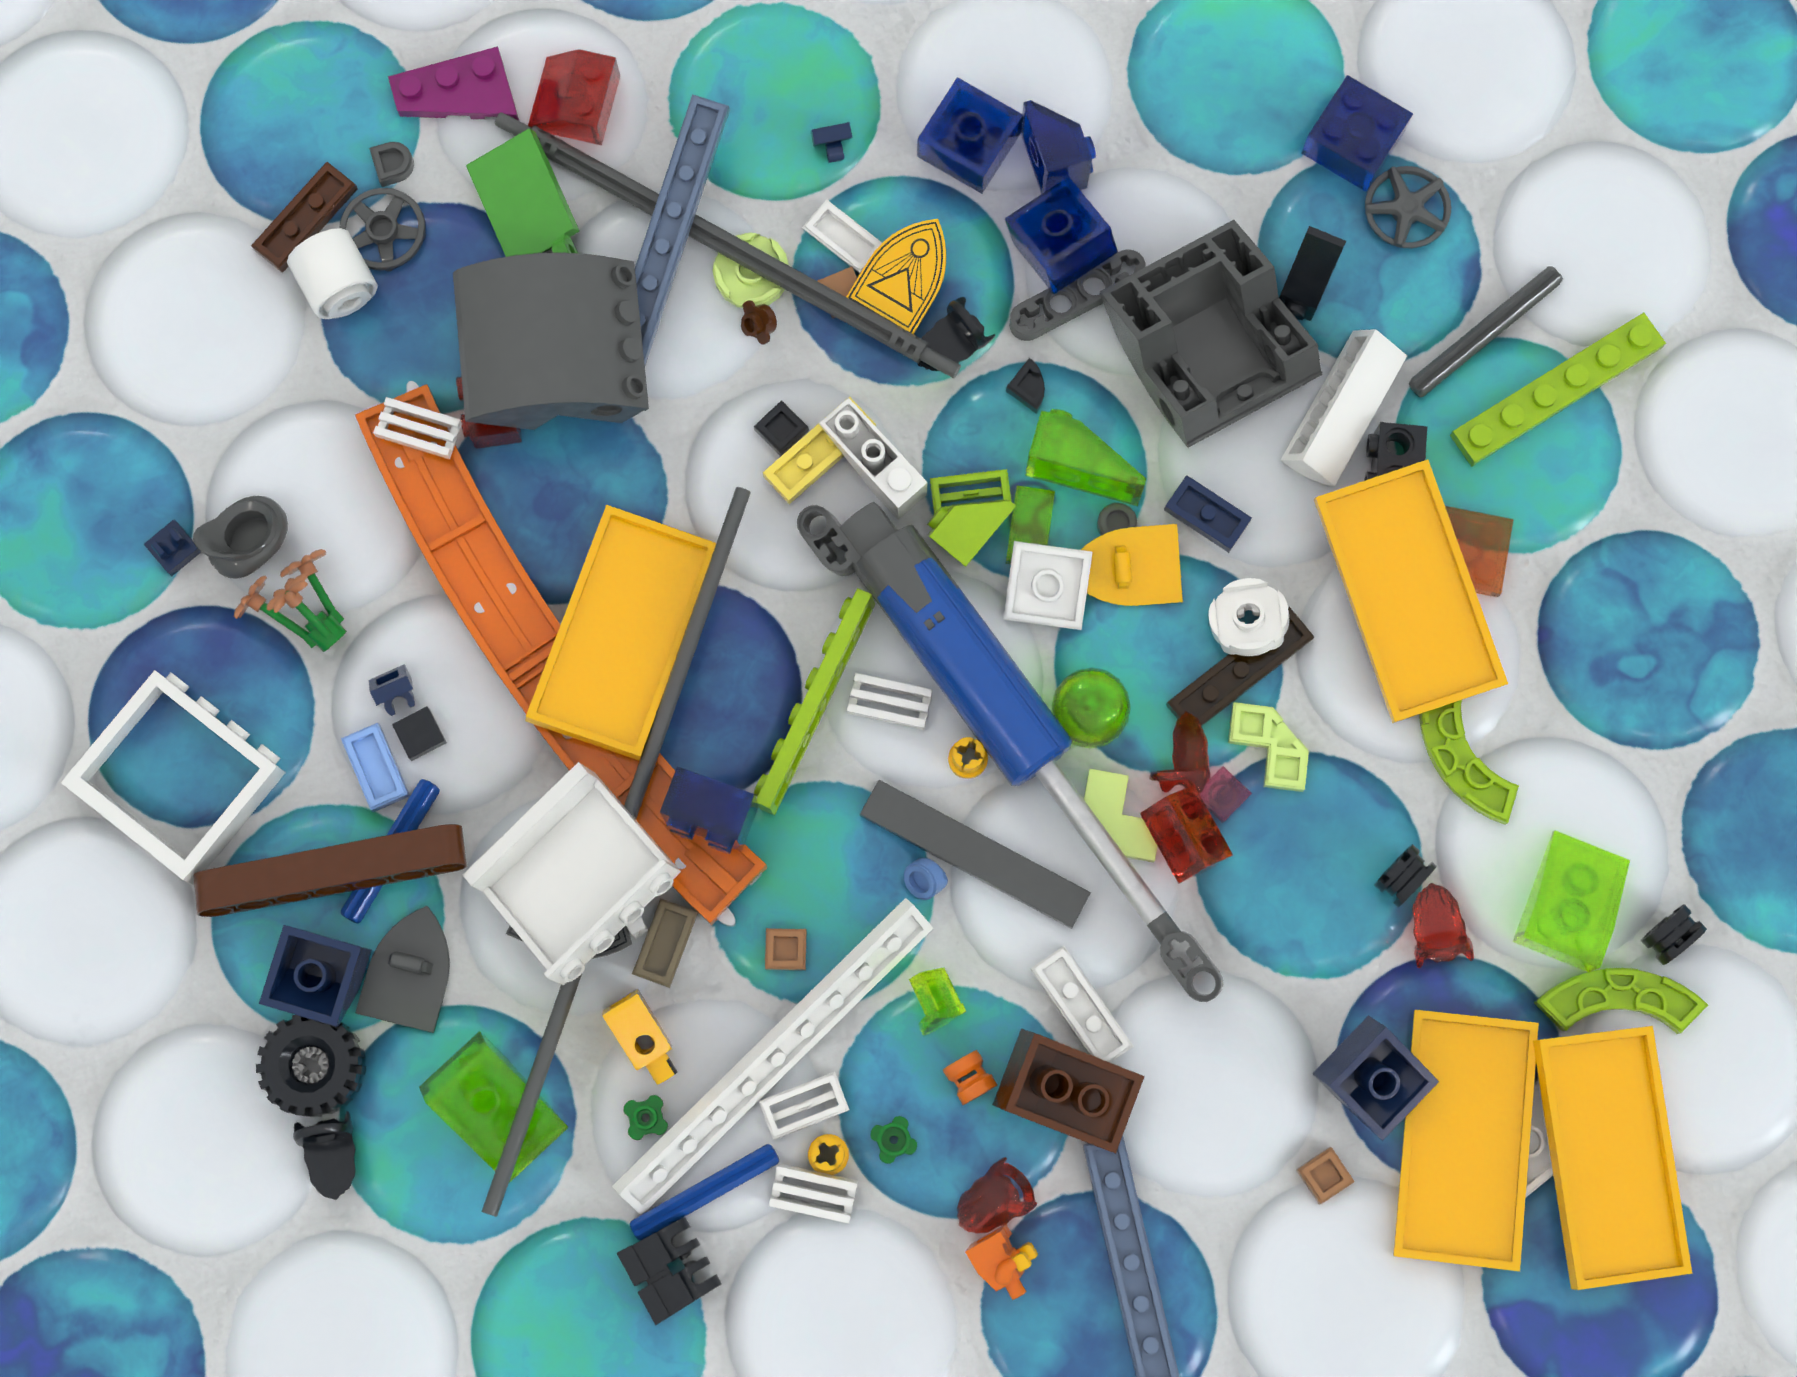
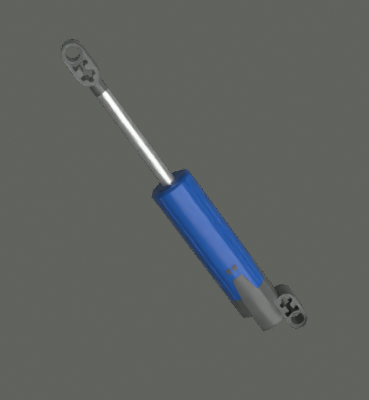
M875 502L857 511L842 525L834 515L821 506L811 505L804 508L797 518V528L820 562L828 570L840 576H849L856 573L977 740L982 743L984 749L1010 785L1020 786L1035 776L1038 777L1161 944L1160 955L1187 994L1199 1002H1208L1216 998L1223 987V977L1198 941L1191 934L1178 928L1056 761L1071 748L1072 739L914 525H908L897 530L882 508ZM817 516H825L826 527L824 531L818 535H812L809 528L811 521ZM833 541L837 547L846 552L844 557L847 561L842 565L836 561V553L826 544ZM1174 939L1179 943L1184 941L1189 943L1190 947L1186 950V954L1192 962L1198 956L1203 961V964L1192 968L1186 976L1180 970L1188 966L1183 958L1177 957L1173 959L1170 955V952L1174 949L1171 944ZM1200 971L1210 973L1215 979V988L1210 994H1200L1193 986V978Z

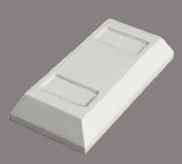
M827 199L802 227L803 230L845 263L852 266L859 274L874 251L882 244L881 241Z

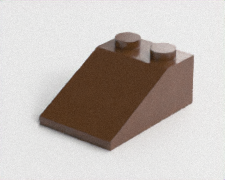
M1021 1028L992 1105L1116 1154L1145 1076Z

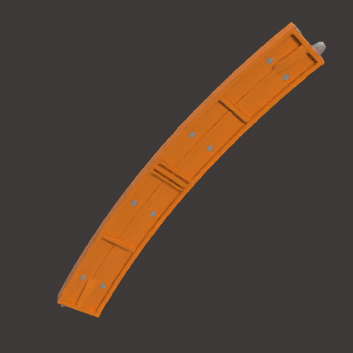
M409 381L406 387L407 393L393 398L440 413L427 384L419 387L415 382ZM384 402L355 414L377 466L433 573L474 640L520 707L527 714L560 628V623L536 589L504 537L468 471L456 444L450 459H446L375 437L373 432L375 426H378L380 422L378 418L380 413L384 411ZM396 411L393 412L395 416L449 432L445 426ZM392 424L388 426V430L445 447L446 441ZM534 725L569 771L578 762L594 771L623 805L625 804L640 762L639 760ZM659 753L636 820L681 871L673 879L672 887L711 925L719 920L726 926L734 927L736 919L729 910V905L749 885L752 886L767 869V865L728 828Z

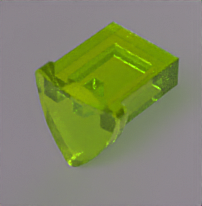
M945 967L919 972L909 979L926 1015L918 1024L923 1036L938 1030L966 1012Z

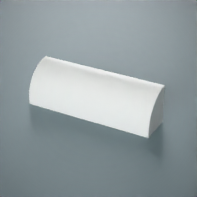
M1376 329L1353 331L1283 454L1281 461L1294 471L1313 481L1335 486L1407 355Z

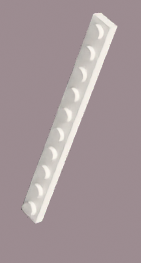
M905 898L612 1186L616 1192L640 1215L644 1214L933 929L918 909Z

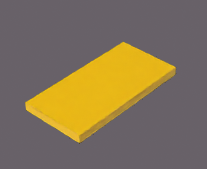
M1428 459L1314 498L1392 723L1508 684Z
M606 505L529 706L525 721L640 761L716 543Z
M1414 1010L1410 1052L1435 1076L1439 1083L1405 1117L1393 1256L1520 1272L1536 1066L1533 1040L1538 1039L1539 1023Z
M1653 1026L1533 1040L1571 1289L1582 1290L1693 1274Z

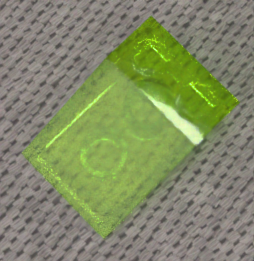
M1051 409L1050 412L1041 410L1028 456L1025 476L1138 506L1146 482V478L1081 421L1072 419L1073 416L1070 413L1059 409Z
M1554 830L1513 942L1587 972L1599 969L1615 928L1630 860Z
M479 1031L420 1085L419 1089L425 1103L496 1171L527 1080ZM541 1095L537 1101L509 1183L569 1128Z

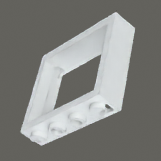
M154 670L60 783L178 877L194 885L193 875L209 867L286 772L276 765L280 758L266 746L261 744L258 749H255L246 742L250 734L231 720L226 726L215 716L220 710L202 696L197 701H194L185 694L189 686L170 672L165 678ZM163 692L260 768L186 858L89 782Z

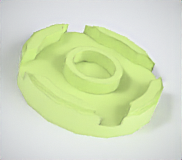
M751 232L736 235L741 240L788 265L786 253L775 240ZM720 253L715 258L712 271L716 288L726 301L736 307L743 308V303L748 300L753 301L755 306L760 304L770 305L779 299L785 290Z

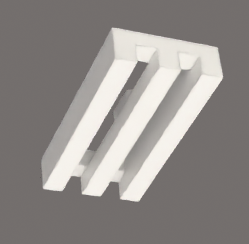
M386 397L384 411L380 413L378 418L380 422L378 426H375L373 432L375 437L450 459L463 424L460 419ZM396 411L451 428V430L447 432L393 415V412ZM392 424L446 441L445 447L388 430V426Z
M855 673L847 714L924 730L933 689ZM861 685L923 698L922 703L860 690ZM858 699L920 713L919 717L915 718L859 706L857 702Z
M835 1072L759 1101L773 1140L849 1111ZM831 1083L832 1091L772 1114L770 1106ZM832 1099H837L839 1105L779 1129L777 1128L776 1121Z
M778 1163L769 1202L770 1207L849 1224L858 1184L857 1180ZM786 1176L848 1190L847 1196L784 1183L783 1179ZM783 1192L842 1205L844 1210L781 1197L780 1193Z

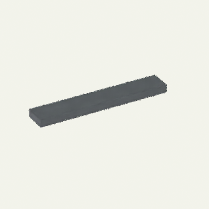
M878 780L860 813V816L1070 929L1073 928L1091 894L1088 890L881 780Z

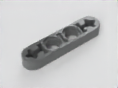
M1126 249L1119 251L1019 303L1013 308L1010 315L1009 327L1011 333L1020 340L1030 341L1103 304L1100 294L1090 295L1084 290V282L1092 277L1102 280L1105 288L1112 285L1110 276L1121 270L1122 262H1126L1128 266L1135 264V273L1146 266L1144 258L1134 250ZM1123 272L1116 276L1115 283L1130 275L1127 272ZM1064 295L1069 298L1072 306L1067 312L1058 313L1051 308L1050 300L1054 296ZM1038 305H1043L1044 314L1034 320L1032 329H1029L1027 325H1018L1022 314H1025L1027 318H1032L1039 314L1040 307Z

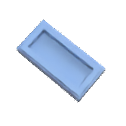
M379 723L341 738L372 812L410 797Z

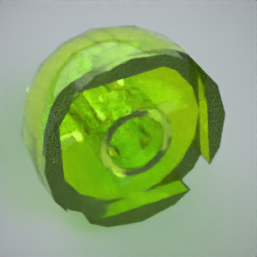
M1093 667L1077 670L1064 678L1055 690L1051 706V712L1072 739V744L1089 749L1106 746L1119 737L1128 724L1131 711L1128 691L1120 679L1107 670Z

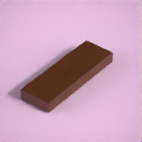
M326 162L255 240L251 247L283 273L289 267L287 264L288 255L304 240L323 229L358 190L356 184L330 163Z

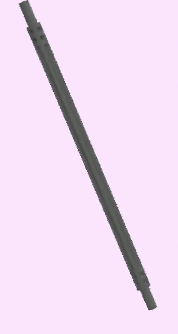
M502 112L497 115L495 119L496 126L514 136L529 128L536 132L548 159L652 216L659 196L658 193L537 126L531 128ZM695 214L689 237L867 334L916 363L923 361L953 379L958 374L961 364L930 348L929 342Z

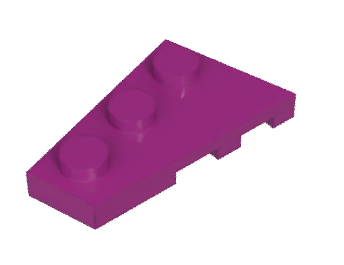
M498 46L388 76L400 117L446 118L448 115L470 116L471 119H485V117H497L502 112L519 120Z

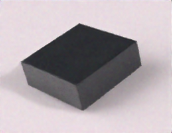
M781 400L754 426V430L782 456L809 431V427Z
M428 706L392 724L411 761L447 743Z

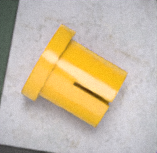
M965 737L956 742L951 747L948 755L950 769L955 775L964 779H972L981 775L988 762V754L982 743L971 737ZM968 748L974 749V757L979 760L972 759L969 765L965 764L963 767L962 755L959 752L966 753Z
M832 1134L817 1137L811 1143L808 1150V1160L811 1167L816 1172L825 1174H838L845 1168L849 1159V1151L845 1142L840 1137ZM822 1144H826L830 1148L835 1145L838 1147L839 1152L835 1154V1159L837 1160L835 1165L831 1166L826 1161L821 1164L818 1162L817 1158L821 1155L819 1147Z

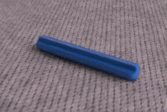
M421 779L387 835L417 830L440 792L438 786L428 780ZM383 885L352 891L341 909L342 916L354 923H360Z
M766 1144L630 1222L633 1234L638 1240H643L777 1165L779 1157L772 1145Z

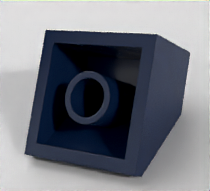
M283 925L259 1004L338 1027L360 989L372 950Z
M1369 1015L1312 1073L1338 1101L1382 1141L1439 1083L1435 1076L1386 1026Z

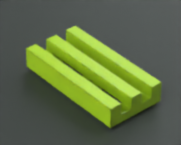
M1007 469L930 478L934 515L941 508V503L1003 496V500L1011 501ZM1001 481V487L943 494L939 492V488ZM945 506L944 508L948 510L951 506Z

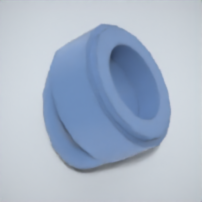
M918 858L907 866L904 871V882L907 889L912 895L922 900L931 899L945 888L948 883L943 869L928 858Z

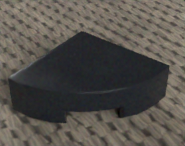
M1029 358L1007 385L1006 392L1037 414L1043 402L1045 388L1039 367Z

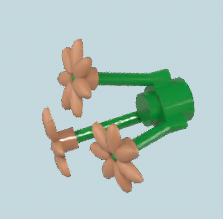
M323 549L316 550L310 555H305L301 561H294L284 568L280 574L281 578L288 574L291 575L298 570L301 575L295 579H288L284 586L285 589L276 590L273 594L274 598L268 604L265 603L267 599L258 594L264 587V582L267 579L266 576H261L250 586L248 595L241 599V603L234 612V618L238 619V617L241 618L248 606L257 612L261 610L300 636L311 648L317 645L323 652L328 650L347 632L340 624L344 618L333 606L315 574L318 571L313 561L326 555V551ZM307 578L327 611L328 616L323 611L315 615L302 602L303 597L298 592L308 585L305 582ZM285 603L292 609L296 608L309 621L305 625L308 631L278 612Z

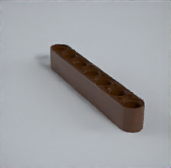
M457 824L438 825L199 871L193 875L197 915L201 917L223 916L459 871L467 867L463 829L461 825Z

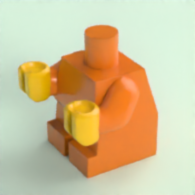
M1007 1224L971 1243L965 1253L976 1272L995 1291L1005 1287L1012 1300L1027 1292L1019 1278H1021L1024 1270L1032 1265L1031 1260L1038 1256V1252L1030 1242L1025 1243L1018 1249L1012 1247L1009 1240L1012 1233Z

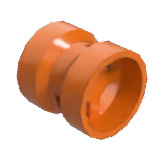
M978 1050L967 1054L943 1069L948 1081L954 1082L957 1086V1096L962 1105L971 1102L997 1086L992 1074L986 1073L983 1069V1059ZM976 1070V1074L964 1081L961 1080V1078Z

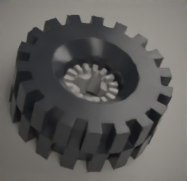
M292 1015L293 1019L289 1021L283 1019L276 1024L278 1029L275 1032L269 1031L264 1039L268 1041L265 1047H259L257 1055L262 1057L261 1064H256V1073L261 1074L262 1080L258 1081L261 1090H265L268 1093L266 1098L272 1104H277L280 1110L304 1117H322L324 1114H333L339 1111L338 1107L341 1105L347 1106L353 1100L350 1097L353 1092H359L362 1086L359 1083L360 1076L365 1075L366 1066H362V1058H366L365 1052L358 1045L360 1040L357 1035L349 1030L350 1027L343 1022L336 1027L298 1015ZM316 1055L320 1056L318 1064L322 1067V1071L319 1074L312 1072L308 1077L305 1074L307 1067L303 1064L304 1059H313Z

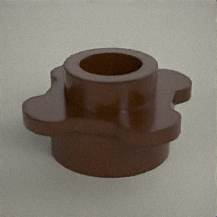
M751 300L744 302V315L741 319L743 333L746 336L757 338L758 342L762 345L770 341L769 334L773 333L777 327L774 311L766 304L755 306Z

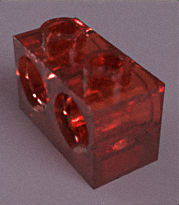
M1195 785L1164 797L1140 813L1178 884L1210 870L1233 856Z

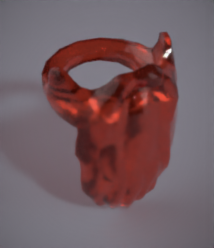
M1187 711L1177 719L1173 731L1172 758L1174 769L1152 771L1149 776L1150 780L1159 781L1161 790L1166 793L1175 785H1182L1188 791L1201 793L1210 780L1208 740L1198 718Z
M1430 883L1426 888H1423L1422 892L1418 893L1412 908L1414 918L1413 933L1417 941L1414 948L1417 967L1421 969L1426 958L1438 963L1452 961L1461 953L1472 961L1474 959L1473 943L1466 935L1465 922L1460 914L1457 900L1443 886Z
M1006 1157L992 1164L986 1175L975 1180L971 1188L961 1195L957 1206V1218L959 1219V1226L967 1232L975 1234L991 1232L999 1226L1006 1225L1012 1218L1027 1215L1037 1206L1034 1192L1028 1179L1016 1167L1005 1163ZM1004 1175H1008L1009 1177L1014 1179L1016 1183L1020 1186L1023 1192V1201L1020 1200L1019 1192L1014 1187L1011 1180Z

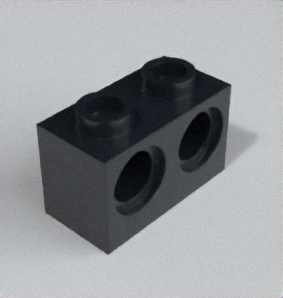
M1380 422L1374 434L1368 435L1366 457L1372 458L1371 472L1366 471L1364 481L1424 461L1426 458L1428 426ZM1390 441L1398 442L1402 445L1404 454H1392L1388 450L1386 443Z

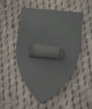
M428 906L404 917L391 928L378 944L366 973L356 1014L434 1033L448 984L450 958L442 927Z

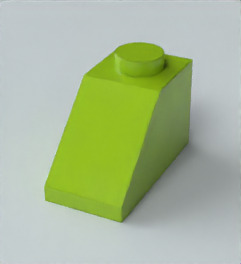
M1010 500L953 504L948 510L941 507L927 525L932 530L927 535L966 567L1016 505Z

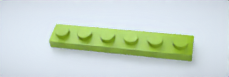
M1643 312L1452 431L1450 436L1472 467L1662 349L1666 342Z
M857 588L853 598L847 597L839 613V619H842L837 632H830L822 648V654H825V657L819 669L814 667L811 670L805 684V689L808 692L802 704L797 702L789 716L788 724L792 726L786 738H780L773 749L771 760L774 763L768 775L762 774L755 787L754 796H757L755 803L761 810L775 816L875 607L872 594Z

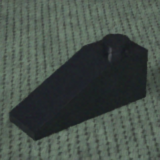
M1309 226L1279 296V299L1297 320H1312L1346 243L1341 238Z

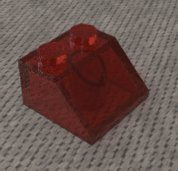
M580 49L546 57L528 126L531 128L537 126L552 135L602 145L620 80L616 57Z

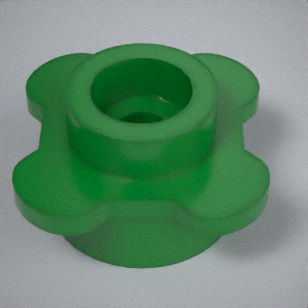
M651 1095L647 1100L641 1102L629 1100L624 1105L623 1111L628 1116L630 1123L628 1135L632 1139L641 1140L644 1135L653 1133L663 1135L667 1131L668 1123L663 1119L661 1111L664 1103L659 1096ZM643 1114L649 1115L650 1118L647 1122L642 1120Z
M896 1116L892 1123L885 1126L876 1125L871 1130V1139L877 1142L880 1149L879 1158L886 1164L893 1163L895 1158L900 1155H912L917 1149V1142L910 1137L907 1129L909 1125L908 1120L902 1116ZM892 1136H896L898 1138V1142L896 1144H892L890 1142V1138Z

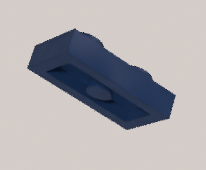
M1188 475L1185 476L1164 508V511L1228 553L1252 519V517Z

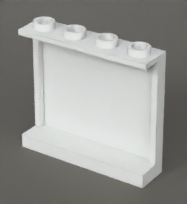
M578 762L462 875L472 887L486 895L547 969L544 975L552 981L565 985L567 982L578 978L583 973L585 964L596 954L608 949L614 942V936L622 928L637 921L643 914L644 907L654 897L667 892L673 885V879L681 871L597 774Z

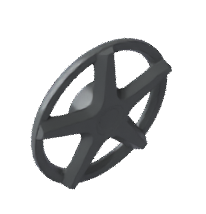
M1394 166L1378 176L1370 186L1365 199V214L1370 227L1383 241L1400 248H1418L1430 244L1444 232L1451 216V200L1441 178H1437L1422 168ZM1400 174L1420 176L1430 183L1415 192H1411ZM1390 179L1395 198L1389 201L1372 203L1373 195L1377 188L1385 180ZM1437 191L1443 201L1444 213L1442 220L1424 207V204ZM1373 214H1392L1393 218L1397 221L1394 239L1380 230L1373 218ZM1417 221L1435 229L1432 235L1423 240L1405 242L1411 224Z
M376 188L358 195L346 207L340 220L339 228L346 230L348 217L351 211L354 210L366 223V230L352 239L357 248L371 243L378 245L382 262L364 259L368 268L372 270L392 271L394 268L404 265L417 254L426 238L425 219L419 205L409 195L392 188ZM373 195H394L385 211L374 212L361 202ZM404 201L414 210L418 220V228L397 223V217ZM395 239H416L412 247L404 255L394 260L393 241Z

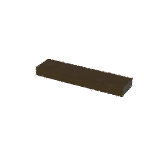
M1288 607L1289 626L1280 647L1255 656L1228 654L1166 703L1167 707L1190 735L1314 639L1313 634L1290 607Z

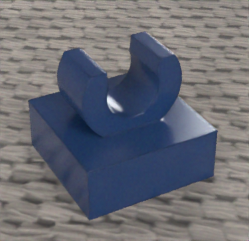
M850 122L812 129L810 131L813 147L825 144L828 163L844 160L841 141L852 138Z
M175 519L144 543V546L171 576L201 553L191 537Z
M405 664L368 680L370 694L376 706L384 703V708L390 716L396 714L392 704L393 699L396 697L405 698L410 708L415 706L414 695L411 691L413 690L412 678Z

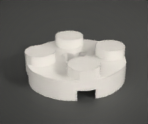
M1256 578L1239 579L1229 583L1223 588V593L1217 597L1216 601L1214 598L1210 604L1209 623L1212 635L1221 645L1222 650L1230 655L1255 656L1277 649L1282 645L1284 635L1289 626V611L1284 595L1279 590L1277 592L1274 588L1269 587L1267 582ZM1247 610H1252L1254 616H1260L1252 624H1245V622L1238 620V618L1244 617Z

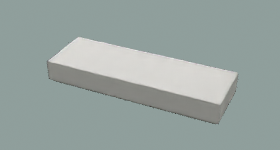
M1065 946L1030 969L1088 1054L1107 1062H1112L1134 1047Z

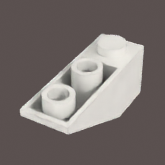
M849 398L819 423L870 490L898 520L927 495L928 482Z

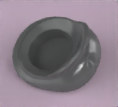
M246 497L226 508L217 518L198 527L193 534V541L198 550L208 556L211 565L218 570L219 574L233 579L243 578L259 569L280 549L288 531L287 516L281 506L269 497Z

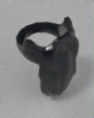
M965 297L952 300L947 307V316L937 321L934 327L921 338L930 343V348L957 363L968 359L976 350L986 346L995 337V334L984 336V326L977 317L970 315L964 308L966 303ZM923 361L917 363L918 366L924 367L926 370L939 371Z
M346 1111L343 1122L333 1118L319 1121L316 1125L304 1127L299 1122L294 1124L293 1138L296 1144L304 1149V1161L309 1170L311 1183L321 1195L337 1200L340 1195L350 1188L356 1173L355 1145L352 1139L353 1125L348 1111Z

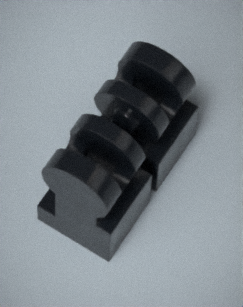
M686 1217L617 1252L634 1286L647 1281L648 1286L638 1291V1294L655 1325H658L722 1284L717 1274L700 1284L693 1282V1274L710 1264L707 1256L698 1261H689L684 1264L685 1268L674 1275L671 1273L668 1267L669 1263L678 1258L681 1261L686 1259L692 1250L700 1246L697 1238L680 1247H674L672 1243L675 1236L691 1227Z

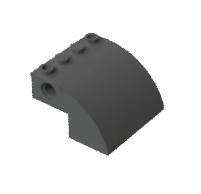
M1235 220L1226 223L1100 291L1101 299L1115 333L1136 374L1162 415L1188 448L1322 375L1318 344L1279 299L1274 266Z
M534 253L491 259L459 268L453 272L465 422L535 430L558 415L623 423L642 411L649 409L634 261L581 253Z

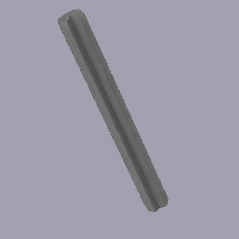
M1548 266L1412 377L1409 381L1411 390L1418 397H1424L1557 288L1563 280L1562 275L1553 266Z

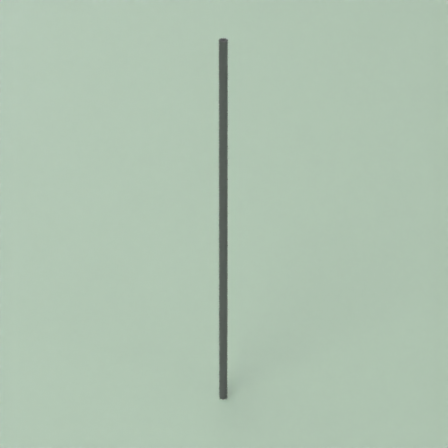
M736 487L624 804V807L635 819H637L751 494L749 490L741 487ZM582 974L575 980L560 986L481 1211L495 1217L498 1216Z

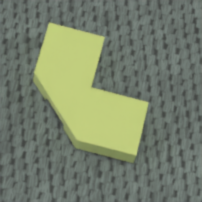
M1234 702L1231 710L1228 743L1267 748L1263 787L1303 792L1306 784L1309 750L1299 738L1295 737L1273 707Z
M1089 769L1084 794L1085 802L1127 858L1154 863L1161 822L1122 815L1128 775Z

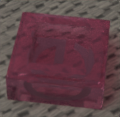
M1222 766L1194 796L1224 823L1252 793Z

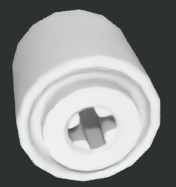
M337 228L317 233L296 246L288 255L287 264L318 318L334 319L350 315L362 308L377 291L378 284L348 230Z

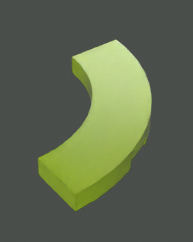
M1462 700L1419 714L1422 738L1427 753L1445 784L1457 797L1476 812L1506 825L1509 822L1519 785L1498 776L1480 758L1475 756L1464 735L1465 730L1461 712Z
M1605 968L1571 977L1546 991L1534 1002L1562 1032L1567 1031L1573 1024L1590 1014L1604 1010L1622 1009L1649 1015L1667 1025L1676 1034H1680L1708 1006L1697 994L1670 978L1631 968Z

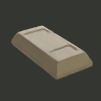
M660 898L632 974L670 988L698 912Z

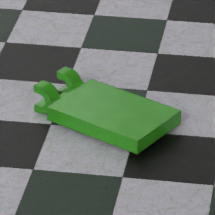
M529 128L466 165L506 257L545 253L552 249L553 253H578L570 237L580 232L535 131Z

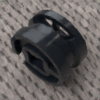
M1413 844L1393 862L1374 884L1381 892L1387 891L1391 896L1396 893L1397 899L1394 901V904L1397 907L1401 906L1437 867L1433 862L1426 867L1423 864L1425 860L1419 856L1420 850Z
M1685 904L1674 910L1673 914L1668 917L1666 916L1641 939V942L1647 948L1652 947L1657 952L1656 958L1662 965L1676 958L1707 930L1700 921L1695 922L1690 917L1691 910Z

